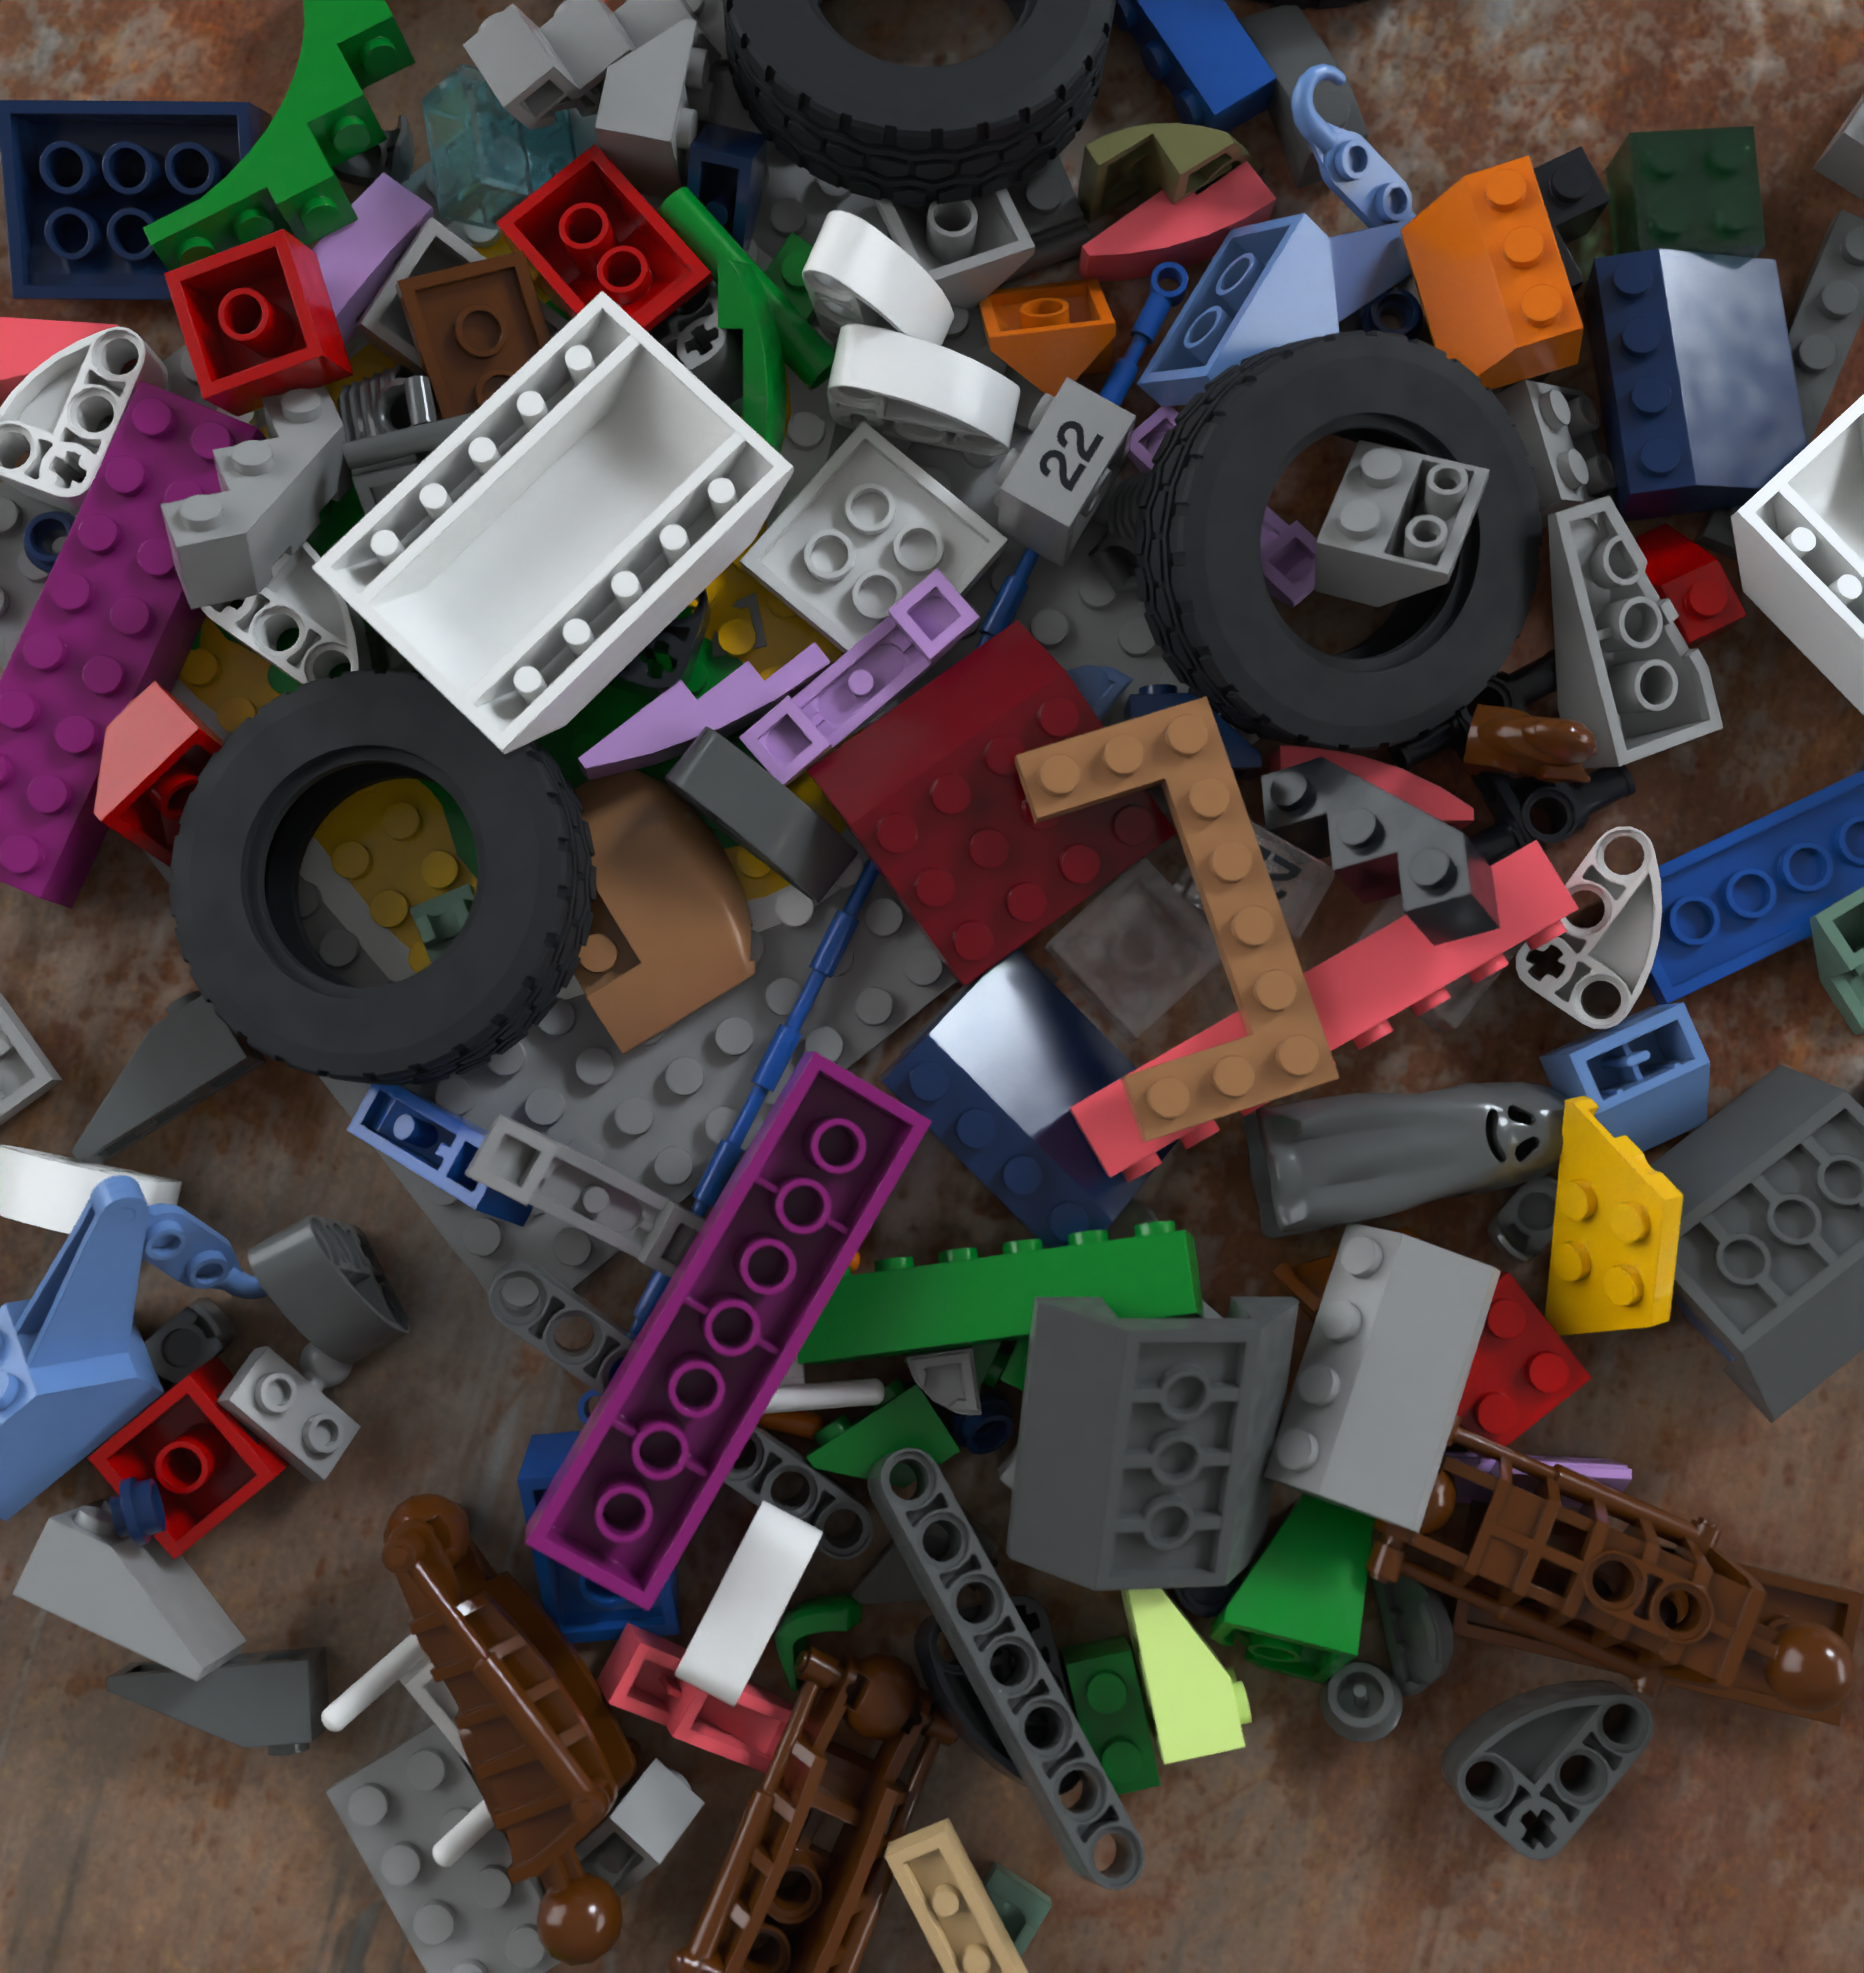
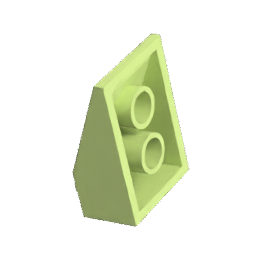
M1165 1588L1121 1590L1148 1724L1164 1765L1244 1748L1245 1742L1241 1725L1252 1723L1244 1684L1242 1681H1237L1233 1667H1223L1212 1648Z

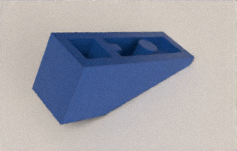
M371 1084L347 1128L348 1132L471 1208L510 1223L524 1226L534 1206L530 1204L526 1206L465 1174L488 1133L487 1130L404 1086Z

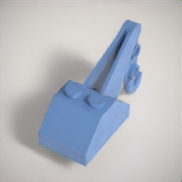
M1321 63L1309 67L1298 78L1292 92L1291 110L1293 120L1301 136L1310 144L1325 184L1368 228L1328 237L1306 213L1230 229L1137 382V385L1161 407L1187 405L1196 393H1204L1206 391L1205 385L1230 366L1241 365V361L1245 358L1287 343L1340 333V321L1412 274L1401 238V229L1417 216L1412 210V194L1408 185L1360 134L1327 123L1315 110L1313 93L1319 82L1330 81L1337 86H1341L1346 81L1345 74L1335 66Z
M112 1176L95 1186L77 1223L32 1298L5 1303L0 1307V1519L4 1521L9 1520L164 1393L133 1316L142 1259L188 1287L224 1290L232 1296L243 1299H258L268 1296L259 1284L256 1276L249 1275L241 1269L235 1252L227 1238L177 1205L158 1203L148 1206L139 1183L130 1176Z

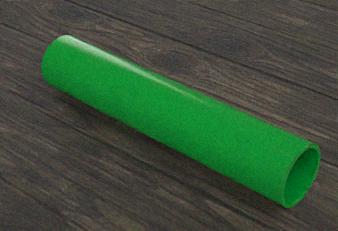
M681 187L673 192L661 204L657 213L712 272L717 285L718 259H729L751 264L771 304L778 326L784 362L810 391L822 385L830 378L835 355L833 348L688 187Z

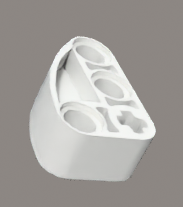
M831 211L828 213L802 271V278L823 334L837 345L841 327L847 324H863L896 331L942 346L954 319V313L950 302L933 278L894 241L862 218L844 211Z
M847 324L841 327L827 388V399L830 416L833 421L852 430H855L862 421H865L882 436L973 454L1001 456L1009 450L1021 390L1016 383L997 371L946 347L892 330L863 324Z
M118 326L78 340L51 356L30 372L9 394L0 407V478L25 496L77 515L140 380L166 390L168 373L164 363L137 333L129 328ZM138 358V362L133 370L120 375L121 369L128 361ZM114 414L113 421L109 427L103 431L96 432L99 422L106 416ZM31 450L27 461L20 467L14 468L15 461L19 455ZM80 478L84 479L82 483H78Z
M306 540L293 555L284 553L271 567L273 578L258 595L239 599L244 602L238 610L230 606L232 601L201 607V610L229 635L301 685L328 676L330 671L341 663H350L351 671L374 669L372 650L361 616L311 568L321 556ZM299 628V637L296 643L290 649L277 651L279 636L287 629Z
M1619 826L1604 833L1565 885L1571 896L1581 890H1589L1596 893L1604 903L1605 912L1602 920L1597 925L1591 927H1579L1573 924L1568 916L1562 918L1561 922L1567 931L1537 948L1539 951H1545L1551 945L1558 947L1563 953L1557 960L1565 965L1563 973L1557 975L1554 972H1548L1543 978L1536 976L1531 971L1536 962L1529 959L1531 950L1525 941L1516 955L1517 973L1519 978L1529 988L1582 1024L1593 1029L1614 1027L1627 1017L1640 996L1653 967L1660 939L1662 896L1661 879L1655 850L1650 838L1641 830L1631 826ZM1620 837L1635 839L1644 851V861L1641 867L1636 872L1628 875H1619L1612 872L1604 860L1608 844ZM1595 981H1607L1613 984L1621 995V1003L1618 1009L1606 1016H1597L1590 1013L1582 1002L1584 988Z
M0 1144V1216L66 1234L71 1233L91 1196V1192L104 1179L117 1175H126L134 1178L139 1183L148 1206L158 1203L177 1205L182 1181L99 1163H78L75 1158Z
M763 1500L674 1676L735 1707L803 1575L823 1531Z

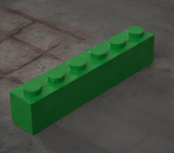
M1157 1221L1135 1225V1237L1109 1240L1107 1230H1091L1069 1234V1246L1043 1249L1042 1239H1026L1003 1243V1255L978 1258L977 1248H960L938 1252V1264L914 1267L913 1257L886 1258L874 1261L875 1272L851 1275L850 1266H848L797 1354L798 1364L820 1366L1030 1339L1034 1297H1101L1118 1319L1205 1317L1194 1236L1186 1230L1175 1231L1174 1221Z

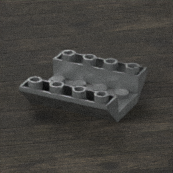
M1781 1064L1650 1165L1654 1170L1662 1172L1683 1194L1673 1291L1735 1358L1723 1371L1770 1423L1774 1422L1864 1349V1109L1846 1090Z
M1034 1297L1006 1544L1008 1557L1094 1591L1226 1586L1264 1550L1273 1480L1264 1477L1283 1418L1299 1301L1295 1297H1230L1228 1318L1118 1319L1101 1297Z

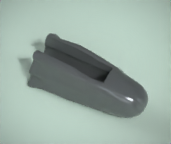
M1495 1082L1463 1083L1445 1089L1418 1094L1352 1093L1260 1107L1256 1110V1114H1248L1242 1117L1240 1124L1248 1143L1249 1179L1259 1207L1261 1235L1263 1238L1272 1239L1376 1219L1444 1197L1482 1195L1542 1177L1559 1168V1159L1563 1147L1565 1100L1569 1098L1560 1091L1538 1083Z

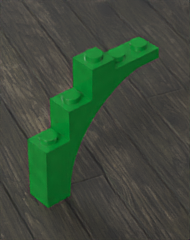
M303 0L304 31L301 53L286 96L268 128L236 167L202 198L143 227L151 247L168 271L285 229L287 232L292 231L299 241L308 245L358 220L332 167L387 140L362 89L416 63L385 0Z

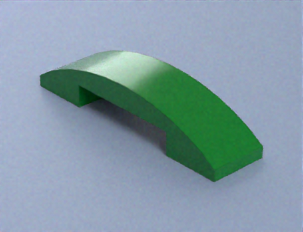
M718 259V328L743 331V420L780 454L786 421V372L782 344L772 307L751 264L729 259Z

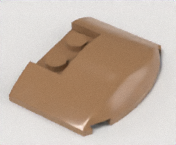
M637 769L592 779L574 789L584 809L581 817L589 823L595 855L591 857L592 865L597 867L596 901L591 902L590 912L594 913L587 945L581 947L578 955L581 961L574 976L585 992L588 1002L624 1055L756 975V959L750 960L751 927H753L750 910L735 869L723 847L707 824L688 803L676 795L667 784H663L658 779Z

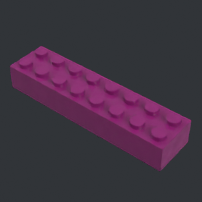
M140 380L0 679L1 882L44 900L72 909L109 829V826L101 822L94 814L106 726L126 708L131 700L139 696L154 681L169 693L172 692L195 638L207 616L201 610V607L190 609L175 569L160 504L185 500L194 495H210L221 492L212 450L234 446L248 440H266L267 438L257 427Z
M815 1051L804 1052L526 1524L525 1544L649 1611L925 1135L932 1122L931 1120Z

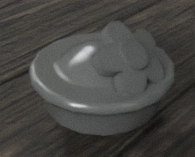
M1352 1660L1324 1682L1320 1690V1707L1326 1722L1338 1735L1352 1742L1370 1743L1386 1737L1397 1726L1402 1714V1693L1396 1679L1384 1667L1371 1661Z

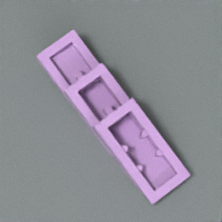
M384 172L352 204L358 220L322 237L312 249L316 253L345 346L357 335L353 331L357 324L356 317L369 306L395 267L394 262L405 252L419 229L431 217L434 218L431 205Z
M814 642L765 681L750 662L747 661L699 699H696L682 680H680L577 758L580 770L588 780L659 764L683 755L706 726L725 738L759 721L788 695L791 698L796 696L830 667L831 661Z

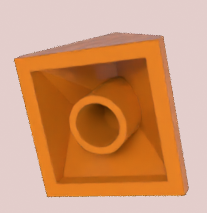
M1097 278L994 290L985 300L979 302L977 307L990 351L1044 394L1049 393L1055 397L1067 377L1076 381L1080 375L1109 372L1116 338V323Z

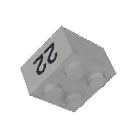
M1068 377L1055 397L1045 393L1036 406L1028 424V429L1033 431L1032 436L1022 452L1016 448L1010 450L996 475L995 484L1001 486L994 500V505L999 507L998 531L1063 568L1126 463L1136 415Z

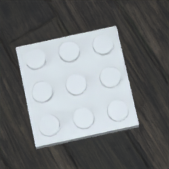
M862 421L743 556L740 564L744 571L845 654L889 616L888 610L937 568L959 594L964 597L1007 548L1008 539L870 425Z

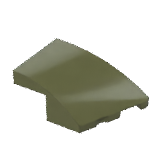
M1152 123L1128 127L1106 134L1085 145L1077 200L1085 219L1090 224L1138 194H1141L1143 199L1147 201L1161 190H1164L1174 205L1206 185L1208 188L1245 161H1248L1259 177L1264 174L1265 168L1259 159L1225 131L1182 123Z

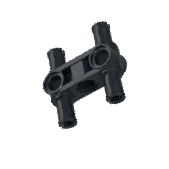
M1555 649L1548 651L1544 656L1509 674L1504 671L1498 672L1495 677H1491L1486 682L1488 684L1487 687L1475 699H1479L1489 706L1508 707L1527 713V706L1557 690ZM1467 707L1455 711L1456 715L1431 732H1419V736L1416 739L1388 747L1389 753L1396 765L1409 771L1418 763L1450 747L1456 750L1463 763L1468 733L1473 719ZM1625 765L1620 767H1601L1588 774L1591 778L1589 783L1542 782L1535 777L1514 779L1510 775L1481 771L1478 775H1470L1491 812L1494 824L1468 839L1489 866L1535 840L1538 841L1543 851L1548 850L1583 831L1585 825L1589 822L1588 817L1623 797L1634 794V780ZM1532 806L1540 807L1550 815L1553 823L1550 834H1543L1537 831L1531 824L1529 817Z

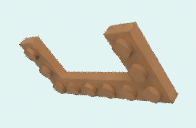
M1207 696L1016 755L1014 763L1035 824L1154 786H1162L1247 1033L1246 1037L1121 1078L1142 1143L1339 1079L1338 1071Z

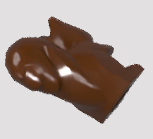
M1478 704L1470 725L1463 764L1466 773L1473 776L1478 775L1481 771L1510 775L1514 779L1535 777L1542 782L1589 783L1591 778L1584 771L1583 762L1597 754L1595 735L1587 726L1573 719L1530 716L1526 712L1513 708Z

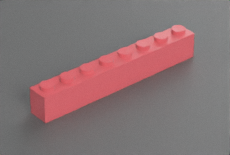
M1537 840L1490 866L1493 873L1500 924L1499 929L1434 946L1407 915H1404L1303 973L1330 1051L1351 1039L1358 1050L1363 1049L1394 1031L1387 1019L1410 1006L1414 1015L1418 1017L1450 999L1451 996L1445 986L1466 973L1473 984H1476L1509 965L1503 952L1525 940L1530 950L1533 951L1567 931L1561 919L1579 908ZM1240 1012L1233 1013L1129 1074L1246 1037L1247 1033ZM1121 1078L1071 1106L1069 1109L1108 1178L1122 1172L1128 1183L1162 1164L1156 1151L1175 1140L1180 1139L1186 1150L1220 1131L1215 1120L1142 1143ZM1267 1103L1240 1112L1244 1117Z

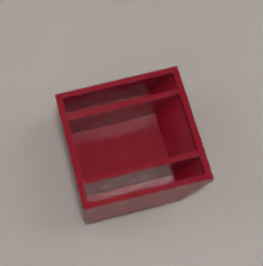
M1018 620L806 770L951 975L963 986L970 983L1176 834V831L1147 789L1046 821L1034 823L1014 763L1016 755L1102 729L1104 726L1065 669Z

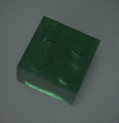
M1754 126L1632 132L1627 135L1606 167L1608 195L1611 199L1609 209L1614 255L1662 248L1755 258L1766 246Z

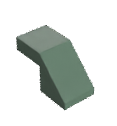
M1864 886L1809 918L1820 983L1854 1035L1864 1033Z

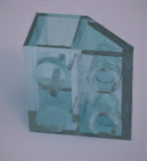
M464 63L460 64L421 99L439 216L441 218L491 230L499 229L496 224L499 219L577 158L569 109L555 112L556 118L553 125L529 130L503 108L477 67Z

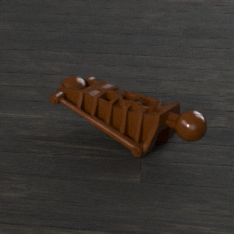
M1455 1416L1447 1445L1451 1446L1454 1442L1496 1460L1489 1474L1443 1454L1419 1533L1375 1519L1372 1525L1373 1528L1384 1534L1381 1541H1375L1365 1569L1370 1571V1577L1389 1584L1390 1581L1397 1583L1401 1574L1495 1615L1496 1621L1629 1677L1630 1682L1634 1684L1633 1689L1647 1696L1653 1697L1654 1693L1660 1695L1665 1679L1715 1690H1729L1732 1688L1741 1661L1763 1669L1766 1683L1780 1701L1792 1709L1808 1713L1826 1711L1842 1704L1854 1688L1856 1666L1850 1649L1839 1634L1823 1624L1810 1621L1790 1623L1778 1630L1757 1621L1767 1593L1760 1582L1723 1551L1716 1548L1722 1533L1717 1530L1718 1524L1702 1517H1698L1697 1521L1692 1519L1690 1522L1562 1465L1556 1464L1551 1467L1460 1427L1462 1418L1459 1416ZM1512 1468L1541 1480V1482L1532 1493L1512 1484ZM1451 1473L1494 1491L1470 1553L1428 1536L1445 1526L1455 1511L1457 1489ZM1560 1494L1582 1503V1507L1578 1512L1561 1506ZM1608 1515L1629 1525L1623 1532L1610 1527ZM1555 1519L1588 1532L1582 1549L1576 1557L1546 1545ZM1657 1536L1677 1545L1674 1554L1661 1549ZM1407 1543L1452 1563L1451 1577L1407 1559L1408 1554L1404 1552ZM1541 1557L1571 1570V1577L1564 1593L1532 1580ZM1617 1561L1623 1572L1622 1585L1612 1595H1598L1592 1583L1594 1571L1603 1562ZM1476 1574L1498 1583L1496 1597L1467 1585V1583ZM1683 1590L1689 1603L1688 1613L1677 1624H1664L1659 1613L1661 1600L1671 1591ZM1525 1596L1543 1603L1542 1611L1524 1604L1520 1600ZM1576 1617L1589 1623L1588 1631L1569 1623V1621ZM1627 1640L1638 1645V1648L1634 1651L1618 1643Z
M425 1493L410 1496L397 1505L387 1521L383 1534L382 1562L385 1568L396 1574L414 1619L408 1624L412 1635L416 1634L422 1650L434 1665L430 1670L432 1677L436 1683L442 1680L445 1682L459 1707L454 1718L458 1726L463 1749L497 1830L507 1833L513 1860L507 1869L511 1883L514 1884L537 1875L541 1877L546 1893L540 1900L537 1916L539 1941L552 1958L570 1966L591 1964L608 1953L620 1937L623 1922L621 1899L608 1880L593 1873L584 1872L573 1845L606 1817L617 1799L618 1791L629 1782L640 1764V1745L633 1738L624 1736L611 1706L606 1701L597 1682L553 1619L508 1571L497 1573L474 1543L469 1532V1515L466 1508L438 1494Z
M809 1646L799 1654L795 1663L796 1677L804 1681L762 1784L759 1789H754L689 1945L688 1947L683 1946L680 1950H676L671 1957L668 1966L670 1973L857 1972L894 1878V1874L884 1857L888 1843L905 1836L940 1744L948 1747L960 1737L950 1726L936 1703L931 1704V1693L920 1688L919 1680L908 1664L896 1656L873 1653L861 1659L847 1654L838 1664L836 1657L812 1646ZM820 1688L824 1692L806 1728H803ZM841 1718L844 1719L849 1728L863 1738L883 1741L874 1760L831 1741ZM919 1734L925 1736V1739L906 1785L898 1776ZM898 1805L894 1818L886 1835L884 1832L889 1821L893 1806ZM824 1813L844 1822L832 1852L811 1843ZM797 1871L802 1873L799 1880L792 1886L778 1888L785 1872ZM757 1934L771 1935L766 1944L760 1948L751 1949Z

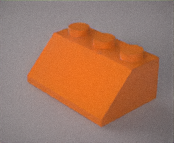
M1529 155L1463 176L1401 229V238L1434 347L1445 351L1447 354L1446 358H1456L1481 379V385L1492 390L1578 364L1584 327Z

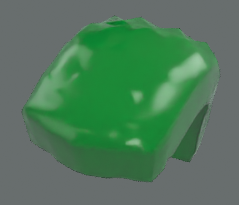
M846 1592L843 1594L818 1595L815 1598L806 1599L802 1603L796 1604L787 1613L783 1614V1618L780 1624L776 1626V1633L773 1636L779 1660L791 1691H797L804 1683L803 1680L796 1677L795 1663L799 1654L807 1649L806 1641L808 1634L848 1631L862 1621L863 1598L858 1593Z

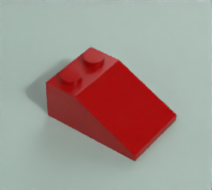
M596 144L592 145L496 222L511 252L523 250L532 280L553 304L571 320L603 291L642 328L649 332L714 280L712 272Z

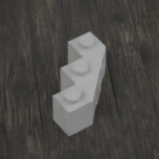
M566 0L556 9L554 17L541 28L512 3L503 12H497L485 19L480 25L478 32L463 44L503 108L529 130L553 125L556 118L555 112L575 107L582 117L598 114L607 68L682 19L697 21L702 49L710 51V66L722 57L686 0H626L614 12L602 0Z
M326 386L313 389H293L285 394L262 398L269 439L260 441L248 440L234 446L212 450L221 492L210 495H194L185 500L160 504L175 569L190 609L258 595L273 578L271 567L283 553L293 555L320 524L319 512L330 500L339 502L352 487L350 469L346 463L342 444L346 443L344 424Z

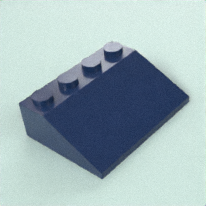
M0 100V154L13 298L28 300L172 301L164 273L169 271L151 247L143 227L202 198L223 180L253 148L271 123L272 115L250 102Z
M1662 248L1594 258L1584 292L1607 453L1612 462L1616 487L1613 488L1615 506L1624 522L1743 506L1807 447L1776 260Z
M1019 948L983 972L877 1078L899 1102L932 1121L927 1130L1036 1239H1042V1245L1046 1249L1069 1246L1068 1235L1072 1233L1105 1230L1157 1168L1155 1167L1129 1183L1122 1172L1111 1178H1108L1069 1109L1071 1106L1137 1068ZM1179 1139L1156 1151L1161 1161Z

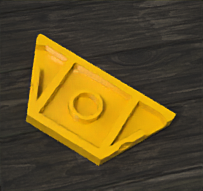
M1584 1095L1567 1099L1564 1105L1563 1147L1559 1159L1545 1319L1559 1336L1646 1328L1670 1321L1683 1194L1662 1172L1654 1170L1647 1163L1644 1153L1627 1135L1614 1138L1594 1117L1599 1106L1591 1098Z

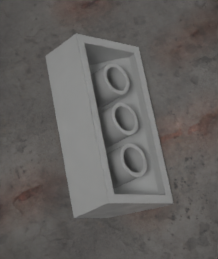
M1348 1223L1264 1477L1307 1496L1419 1533L1501 1271L1495 1267L1403 1233Z

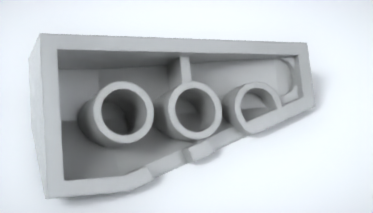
M1601 497L1549 514L1548 532L1558 711L1560 718L1582 722L1595 735L1597 754L1583 762V768L1620 767L1723 729L1709 666L1699 649H1689L1674 623V620L1679 615L1670 599H1660L1645 573L1647 559L1611 497Z

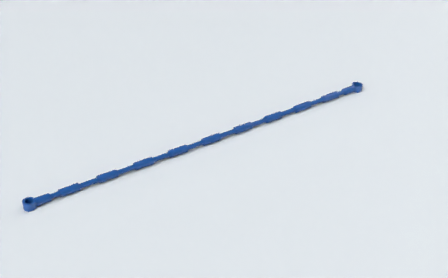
M1163 262L1153 270L1149 285V297L1130 332L1132 340L1123 358H1117L1099 393L1100 396L1120 407L1139 371L1137 363L1146 345L1153 344L1170 308L1178 305L1184 299L1188 275L1180 264L1176 262ZM1165 278L1173 279L1177 282L1179 288L1174 291H1165L1158 285V282ZM1026 547L1013 575L1006 576L979 630L982 636L975 649L1011 624L1029 589V585L1026 582L1040 556L1038 553ZM868 859L843 910L836 911L809 965L812 971L784 1025L779 1024L751 1079V1082L755 1083L726 1141L720 1140L692 1195L696 1200L690 1211L705 1218L710 1206L714 1207L744 1152L740 1147L769 1091L774 1092L802 1037V1034L798 1032L826 977L832 978L860 922L856 918L879 874L870 859ZM654 1270L632 1313L636 1318L629 1331L635 1336H638L671 1280L670 1277ZM625 1356L617 1359L612 1364L609 1371L611 1380ZM594 1389L587 1391L578 1402V1416L584 1424H586L591 1416L589 1411L591 1398L596 1395L602 1396Z

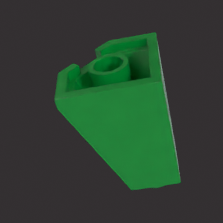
M1301 1494L1264 1546V1550L1257 1556L1212 1622L1209 1637L1222 1646H1234V1640L1236 1639L1246 1646L1245 1660L1257 1668L1323 1684L1358 1656L1368 1573L1365 1566L1370 1556L1374 1518Z

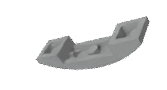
M499 1113L465 1172L466 1176L526 1206L530 1204L636 1257L644 1265L670 1278L674 1275L706 1220L625 1175Z

